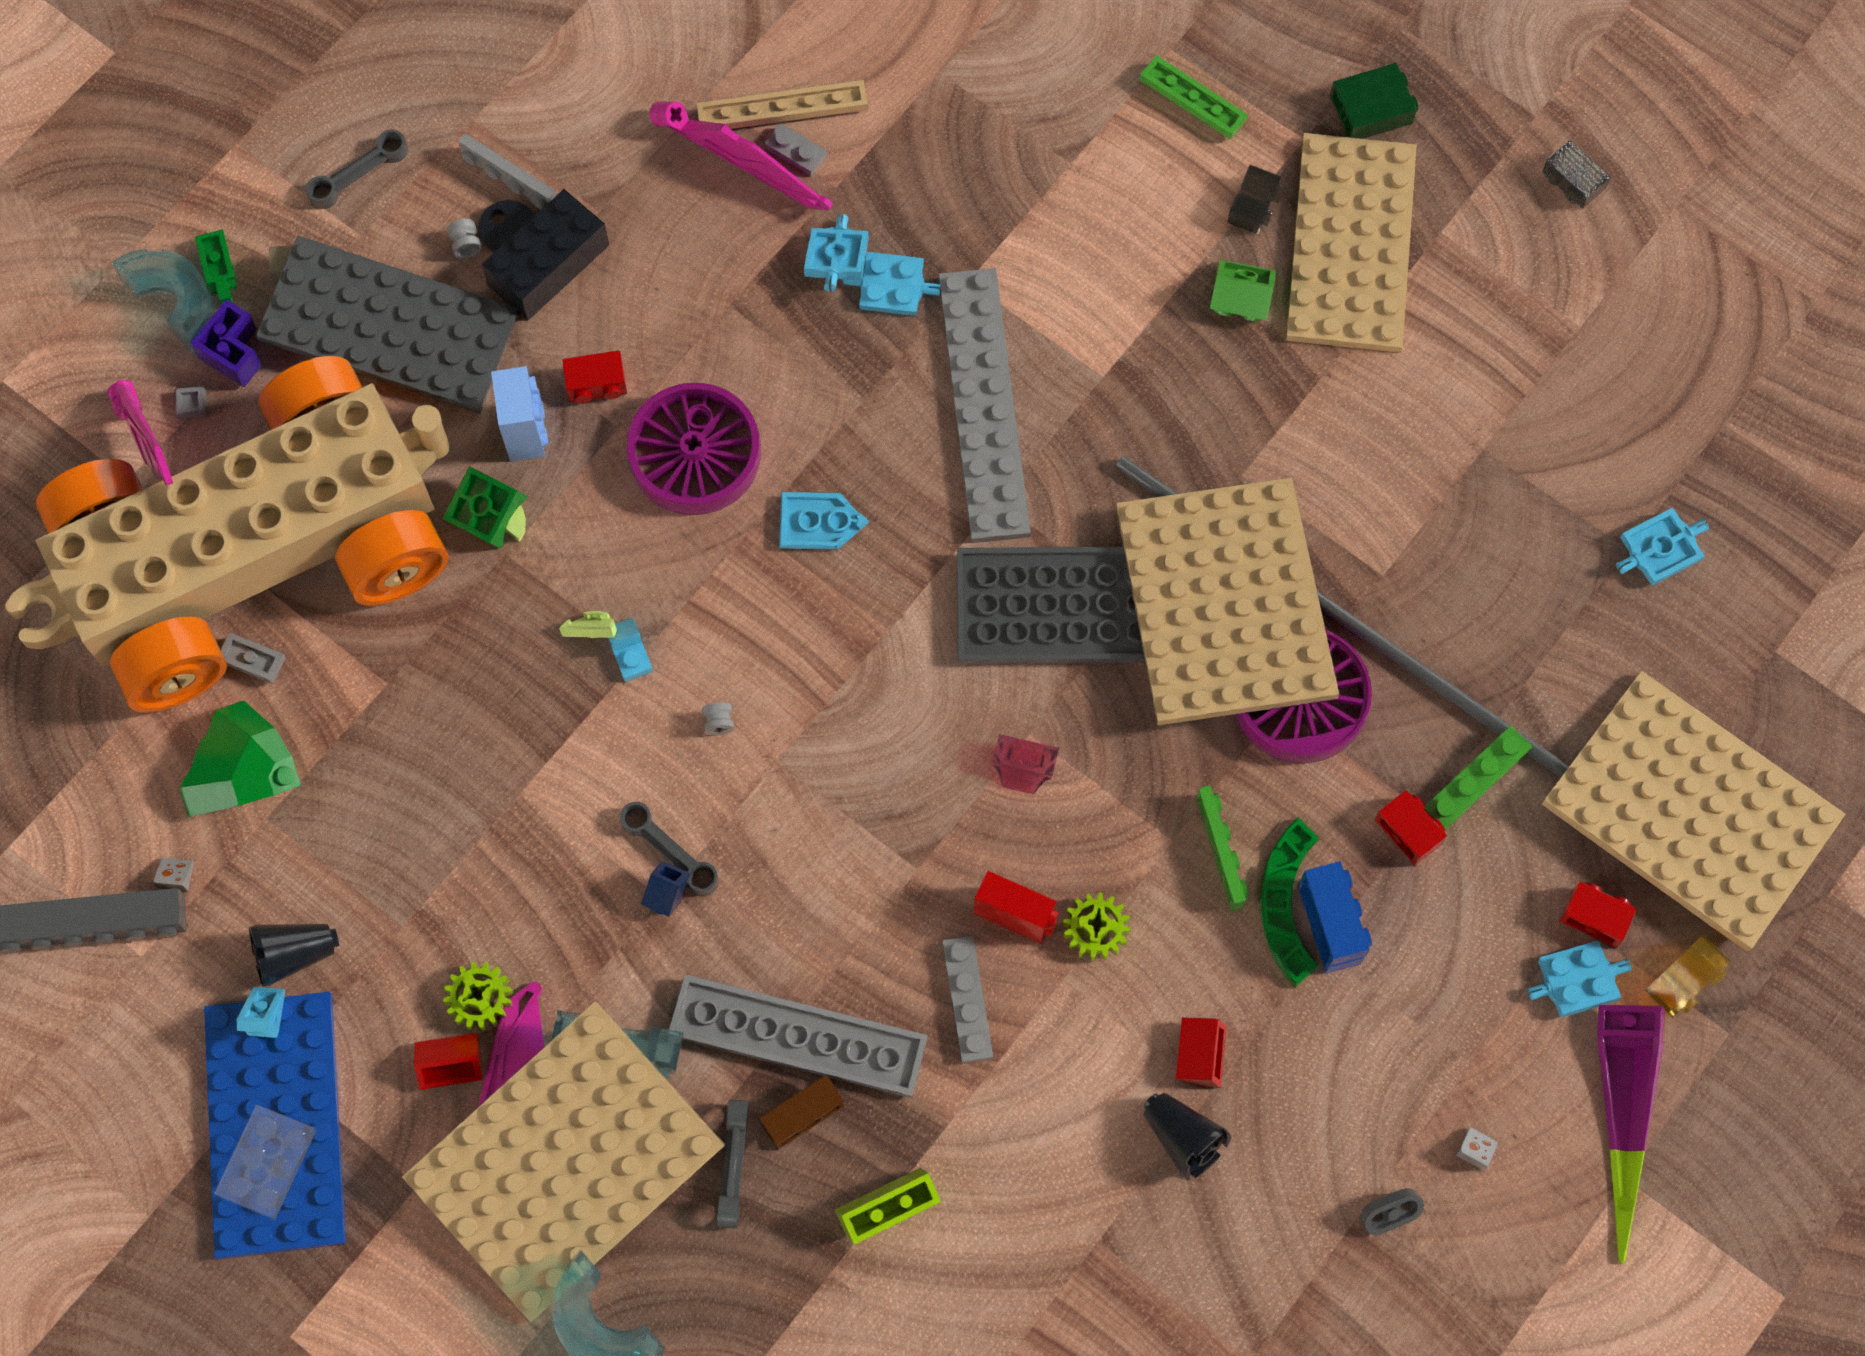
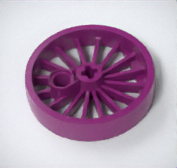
M683 383L658 392L638 410L628 431L627 458L635 482L651 501L675 513L702 515L716 512L731 505L748 490L759 469L761 440L753 415L747 406L734 394L711 384ZM688 400H703L702 404L693 405L688 409ZM678 402L683 403L688 432H684L667 408L668 406ZM709 402L723 405L714 419L712 411L708 407ZM729 410L739 417L736 421L711 435ZM659 411H663L681 438L652 421L651 418ZM697 417H705L708 420L704 425L700 426L692 423ZM743 425L747 427L750 436L719 441ZM648 426L672 442L643 438L640 435L644 427ZM752 444L750 456L719 451ZM638 445L669 450L667 452L636 457ZM694 445H697V446H698V447H695L694 451H690V450H689V449H693V446H694ZM716 459L747 465L743 472L739 474ZM670 460L646 476L639 467L640 465ZM708 464L735 481L725 488ZM700 465L719 489L718 492L706 496ZM694 466L701 496L688 494ZM677 467L663 488L656 487L651 483ZM687 468L682 493L670 491Z
M1327 630L1326 635L1330 653L1332 652L1343 661L1334 667L1335 675L1348 667L1354 676V679L1337 682L1338 689L1358 686L1360 699L1339 695L1338 699L1327 701L1360 707L1358 719H1353L1325 701L1289 706V710L1272 736L1268 737L1257 726L1286 707L1273 708L1256 720H1252L1248 712L1235 714L1242 731L1248 739L1260 750L1274 758L1292 763H1314L1331 758L1347 748L1356 739L1368 718L1372 698L1368 670L1359 654L1350 644ZM1319 708L1349 726L1336 730ZM1293 711H1297L1293 739L1275 740ZM1311 711L1327 730V733L1317 735ZM1304 712L1310 736L1298 738L1301 715Z

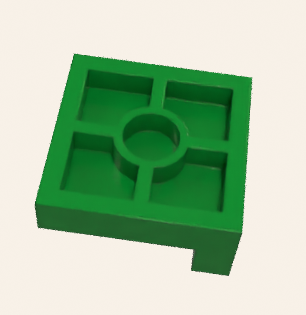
M469 466L442 519L501 549L510 518L528 496Z

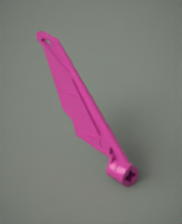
M656 101L652 104L649 110V118L655 126L670 128L810 209L830 210L833 203L827 197L814 192L755 143L738 136L726 124L689 120L685 107L680 102Z
M127 380L117 381L109 386L107 390L116 417L122 420L126 419L144 464L149 465L154 477L162 479L165 485L173 484L162 449L142 413V406L134 384Z
M531 982L511 997L512 1007L503 1008L507 1017H499L478 1107L545 1047L538 1002L542 988L538 982ZM528 993L533 994L519 1016L518 1000Z

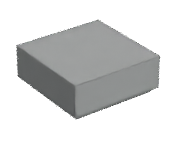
M204 386L175 389V416L178 420L207 417V396Z

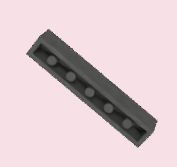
M179 888L0 905V952L6 954L17 953L20 951V948L32 947L33 950L51 949V945L63 944L65 947H79L83 945V942L94 941L96 944H110L114 942V939L126 938L128 941H141L145 939V936L157 935L160 938H172L177 936L179 932H186V899Z

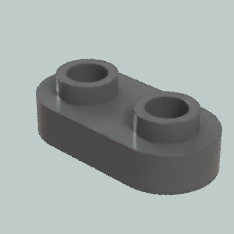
M1404 1188L1367 1204L1361 1211L1360 1221L1370 1234L1380 1235L1417 1219L1423 1212L1424 1202L1415 1190Z

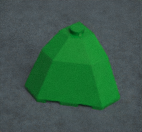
M243 700L214 710L210 719L209 729L205 737L201 738L192 758L194 761L187 776L183 777L179 790L187 815L192 817L268 798L301 786L292 755L276 729Z

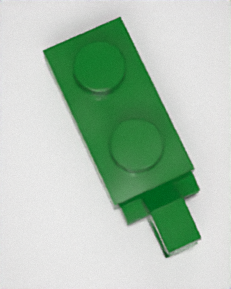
M223 229L195 236L206 285L211 295L218 294L219 301L222 304L226 299L234 304L231 290L237 289V280Z

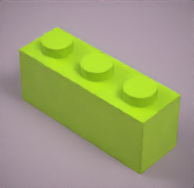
M919 1168L835 1209V1212L848 1240L855 1245L940 1203L941 1200L929 1173Z

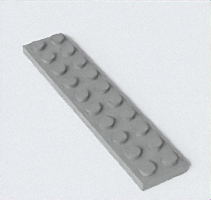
M996 268L939 274V284H941L940 292L971 542L1028 538L1031 535Z

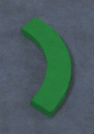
M1299 817L1287 827L1277 841L1264 870L1260 892V916L1268 948L1281 972L1294 988L1319 966L1304 947L1296 931L1292 916V893L1295 876L1307 853L1320 839Z

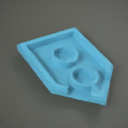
M781 492L779 548L839 550L865 527L869 520L855 510L841 493Z

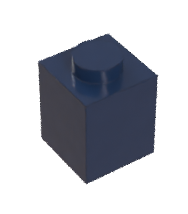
M662 861L650 874L641 904L657 914H664L669 917L681 903L690 873Z

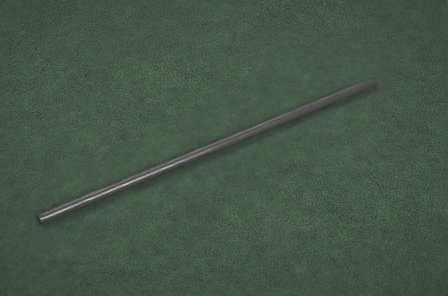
M1122 456L1115 466L1116 469L1156 497L1178 494L1125 456ZM1317 591L1321 612L1499 736L1510 726L1506 721ZM1514 728L1533 746L1526 755L1561 778L1569 768V765Z

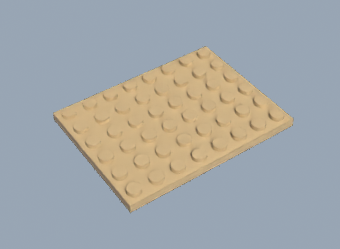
M1292 477L1116 503L1157 725L1339 698V690Z
M1643 671L1636 677L1541 804L1747 953L1754 947L1846 815Z
M595 1001L404 1174L402 1178L531 1323L724 1147L725 1144L598 1002Z

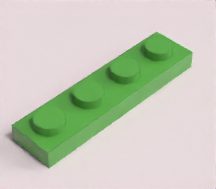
M1157 55L1140 74L1141 82L1230 140L1247 121L1248 114Z
M1510 725L1425 806L1424 810L1431 818L1438 819L1446 831L1521 760L1533 746Z
M1211 785L1198 789L1196 799L1230 910L1243 909L1246 898L1249 897V892L1245 880H1240L1237 869H1240V863L1236 851H1231L1228 840H1231V834L1227 822L1222 823L1219 812L1222 811V805L1219 795L1213 794Z

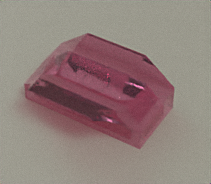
M999 734L992 765L999 773L1002 787L1035 794L1045 781L1052 779L1059 748Z

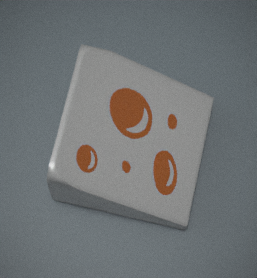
M162 858L154 876L153 884L158 889L179 888L180 891H188L194 861Z
M1469 1127L1455 1156L1484 1171L1491 1162L1498 1142Z

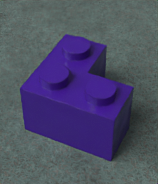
M226 299L190 342L198 359L242 387L247 385L262 366L255 351L245 345L257 330L250 314Z

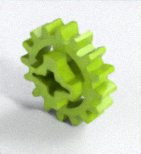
M1099 892L1097 899H1092L1090 893H1087L1084 903L1078 898L1075 899L1074 905L1076 909L1068 907L1066 914L1070 918L1063 920V926L1070 929L1066 930L1063 936L1064 939L1072 938L1069 944L1070 949L1080 948L1079 957L1082 958L1087 952L1090 953L1091 961H1094L1096 955L1101 954L1105 961L1108 958L1109 951L1114 955L1119 953L1117 944L1121 946L1126 945L1127 939L1122 935L1130 934L1131 928L1124 925L1129 922L1130 917L1129 915H1121L1124 910L1123 904L1116 907L1113 905L1115 897L1111 896L1108 901H1105L1101 892ZM1093 908V911L1087 916L1081 915L1084 911ZM1104 910L1109 912L1115 920L1110 919ZM1096 916H1099L1100 931L1097 934V938H1095L1093 924L1096 921ZM1078 934H1083L1089 941V944L1083 941ZM1107 937L1113 938L1109 943L1100 945Z
M475 961L471 962V969L468 971L463 966H460L461 975L459 977L453 974L450 975L451 980L454 982L453 986L446 985L444 987L445 991L450 994V996L443 998L444 1003L451 1006L447 1010L450 1017L457 1015L455 1022L459 1026L467 1021L466 1026L471 1031L475 1024H478L482 1031L486 1029L487 1022L497 1026L495 1018L498 1015L506 1018L507 1014L503 1008L512 1007L513 1004L510 999L506 998V996L513 994L512 988L506 986L510 982L506 975L500 977L501 970L499 967H495L490 971L488 962H484L482 968H478ZM485 977L488 979L486 981L475 980L474 978ZM465 984L463 994L458 997L460 989ZM477 991H479L483 997V999L480 1001H477V999H475L474 993ZM496 996H498L497 1003L492 1008L493 1000ZM476 1011L481 1012L482 1015H470L467 1013Z

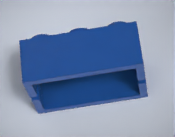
M1341 861L1305 870L1297 886L1325 974L1361 965L1370 950L1369 947L1372 946L1370 933L1367 928L1363 929L1359 918L1362 917L1360 903L1357 898L1353 899L1350 891L1352 887L1351 875L1348 869L1343 870Z

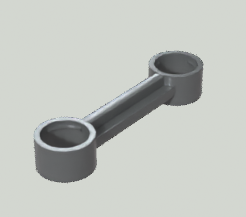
M394 129L386 130L378 136L375 148L331 177L316 176L312 178L306 186V192L311 204L318 209H328L336 203L339 191L385 161L396 163L403 160L408 152L404 135ZM396 140L402 143L401 147L396 151L387 152L383 150L384 145L389 141ZM320 187L332 189L330 194L324 198L313 197L314 191Z
M631 802L623 807L620 813V821L625 832L632 836H642L675 867L690 873L687 883L692 893L697 896H708L717 889L719 879L714 866L707 862H697L652 821L650 810L645 804ZM641 810L647 814V820L643 826L631 828L626 824L625 818L631 811ZM699 870L710 871L714 877L713 883L703 889L693 886L692 877L695 872Z
M730 1099L728 1104L727 1135L717 1227L735 1229L738 1227L745 1137L749 1118V1101Z

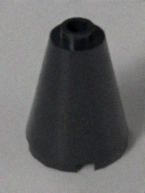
M268 924L249 927L253 955H255L256 969L262 987L270 986L335 954L334 948L339 947L336 929H330L328 924Z
M1155 1093L1144 1104L1145 1119L1180 1174L1186 1180H1190V1174L1197 1178L1207 1171L1221 1156L1217 1152L1220 1146L1223 1144L1227 1148L1230 1143L1231 1134L1224 1127L1167 1093L1160 1095Z

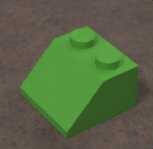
M1220 259L1210 309L1223 316H1231L1232 313L1243 315L1246 320L1258 322L1261 319L1267 320L1276 270Z

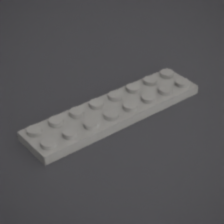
M686 974L668 1031V1036L671 1038L822 1076L827 1075L830 1078L913 1098L928 1035Z

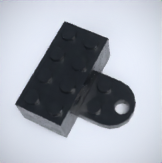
M565 189L557 194L537 214L519 201L504 200L489 206L481 215L479 222L482 242L493 253L481 264L487 285L509 305L518 308L519 313L527 320L532 318L609 246L605 223ZM495 215L505 216V220L500 224L491 222V218Z

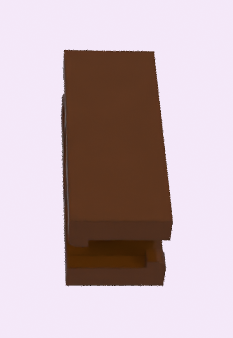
M824 1075L759 1119L777 1150H780L844 1107V1100L828 1076Z

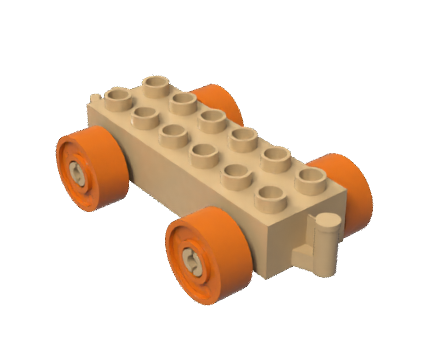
M337 356L317 357L298 363L281 372L260 393L258 406L270 431L171 476L173 484L165 485L164 481H161L143 489L132 465L120 459L95 460L63 472L51 480L41 490L36 499V508L48 534L35 541L50 574L40 581H33L23 585L12 593L5 604V609L15 619L23 618L29 608L36 604L50 606L52 617L43 627L22 629L18 635L19 639L27 648L45 649L66 642L72 637L80 636L82 643L101 667L110 664L128 706L138 712H156L179 706L200 696L213 687L226 672V660L208 623L204 620L205 618L335 557V561L355 601L361 605L375 606L387 604L419 591L436 579L443 572L449 561V555L429 516L426 514L435 509L421 478V475L437 459L444 457L449 451L450 445L442 425L440 412L431 405L419 406L415 409L412 416L414 427L398 433L373 383L362 387L350 362L344 358Z

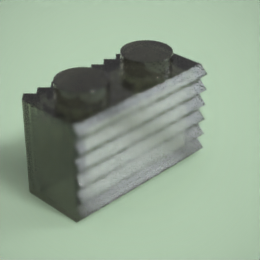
M1568 140L1567 143L1546 160L1542 170L1546 180L1552 185L1559 186V189L1565 193L1566 198L1571 203L1578 204L1580 208H1584L1607 188L1611 179L1608 173L1571 140Z
M1250 164L1230 208L1227 222L1255 234L1260 233L1263 225L1268 227L1274 212L1270 207L1273 202H1279L1284 187L1280 186L1282 176Z

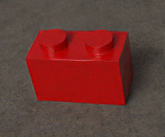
M620 350L562 359L566 391L570 403L584 404L598 398L616 399L621 395L627 394Z
M1405 790L1382 808L1374 821L1409 861L1416 866L1440 847L1447 835L1442 823L1436 818H1431L1424 810L1425 806L1421 799Z
M1579 881L1568 899L1559 922L1613 948H1617L1623 942L1637 908L1631 906L1630 902L1623 897H1612L1601 892L1602 889L1593 883H1582Z

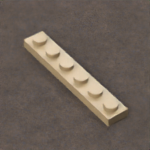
M864 80L696 103L699 121L722 123L731 129L868 110Z

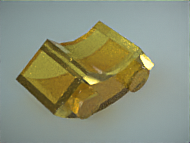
M1702 935L1645 991L1672 1018L1680 1010L1686 1014L1699 1002L1695 996L1708 983L1711 982L1716 986L1728 974L1724 968L1731 960L1705 935Z

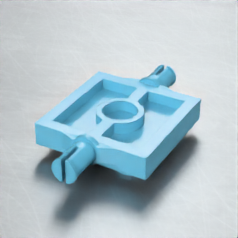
M842 214L837 216L835 227L826 229L811 228L804 265V276L826 278L824 290L830 292V286L831 292L836 291L838 279L862 280L869 234L868 231L847 228L849 218L845 214H843V219Z
M867 252L862 280L843 279V285L860 287V310L917 316L918 303L923 294L940 296L941 284L924 282V258Z
M1671 508L1622 533L1620 537L1628 549L1630 557L1617 562V569H1620L1619 572L1624 574L1632 568L1638 567L1651 586L1660 583L1703 560L1705 555L1697 545L1695 536L1709 530L1708 523L1705 524L1706 520L1701 519L1688 526L1679 518L1675 510Z
M1599 941L1573 947L1539 958L1538 964L1543 974V984L1528 987L1527 994L1531 1001L1548 995L1555 1004L1560 1018L1597 1008L1599 1005H1608L1620 1001L1621 995L1615 982V976L1631 972V964H1629L1628 959L1610 964L1604 956Z

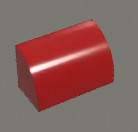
M1182 1017L1176 1080L1195 1086L1221 1088L1227 1026L1219 1019Z
M478 1032L415 1042L414 1068L419 1089L424 1090L483 1080Z

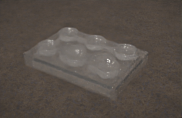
M256 1105L214 1195L275 1220L317 1130L314 1127Z

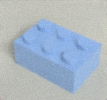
M527 366L492 371L498 426L510 462L544 457V446L549 445L547 429L544 425V406L539 389L537 388L535 376L530 377Z

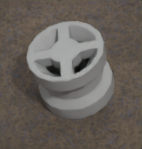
M718 702L708 704L702 708V715L706 718L704 732L707 735H724L734 731V722L730 720L732 705Z

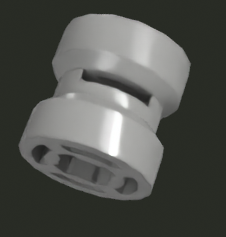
M460 219L448 225L447 232L449 238L453 241L452 249L457 258H470L481 252L482 247L479 238L475 236L477 230L473 220Z

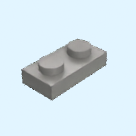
M782 123L778 125L764 143L766 150L812 177L827 157V150Z
M233 633L228 634L221 648L227 666L271 684L274 683L286 659L285 655Z

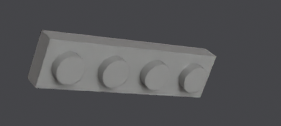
M466 133L458 141L462 153L461 156L468 164L472 166L476 164L483 168L490 178L494 180L500 179L515 194L520 195L522 193L537 208L542 209L557 195L554 189Z
M973 936L942 940L962 1064L993 1060Z

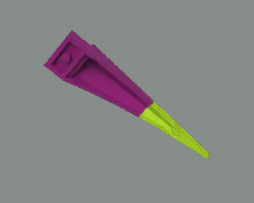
M1599 1005L1597 1040L1610 1147L1618 1259L1622 1264L1625 1262L1664 1047L1665 1009L1662 1006Z

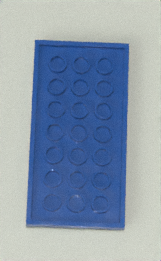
M329 991L284 997L279 1034L276 1038L249 1036L246 1031H237L236 1020L245 1002L204 1006L214 1258L222 1260L346 1244L332 993Z

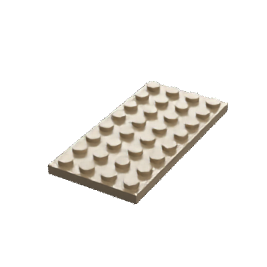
M1304 133L1286 341L1401 353L1404 336L1417 144Z

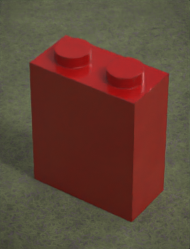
M987 870L974 899L973 914L1042 944L1045 936L1049 938L1052 936L1059 912L1055 911L1056 900Z

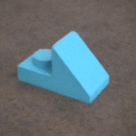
M633 618L616 623L617 632L615 637L608 638L624 681L627 682L653 672Z
M253 987L236 1020L237 1031H246L249 1036L276 1038L279 1034L285 989Z

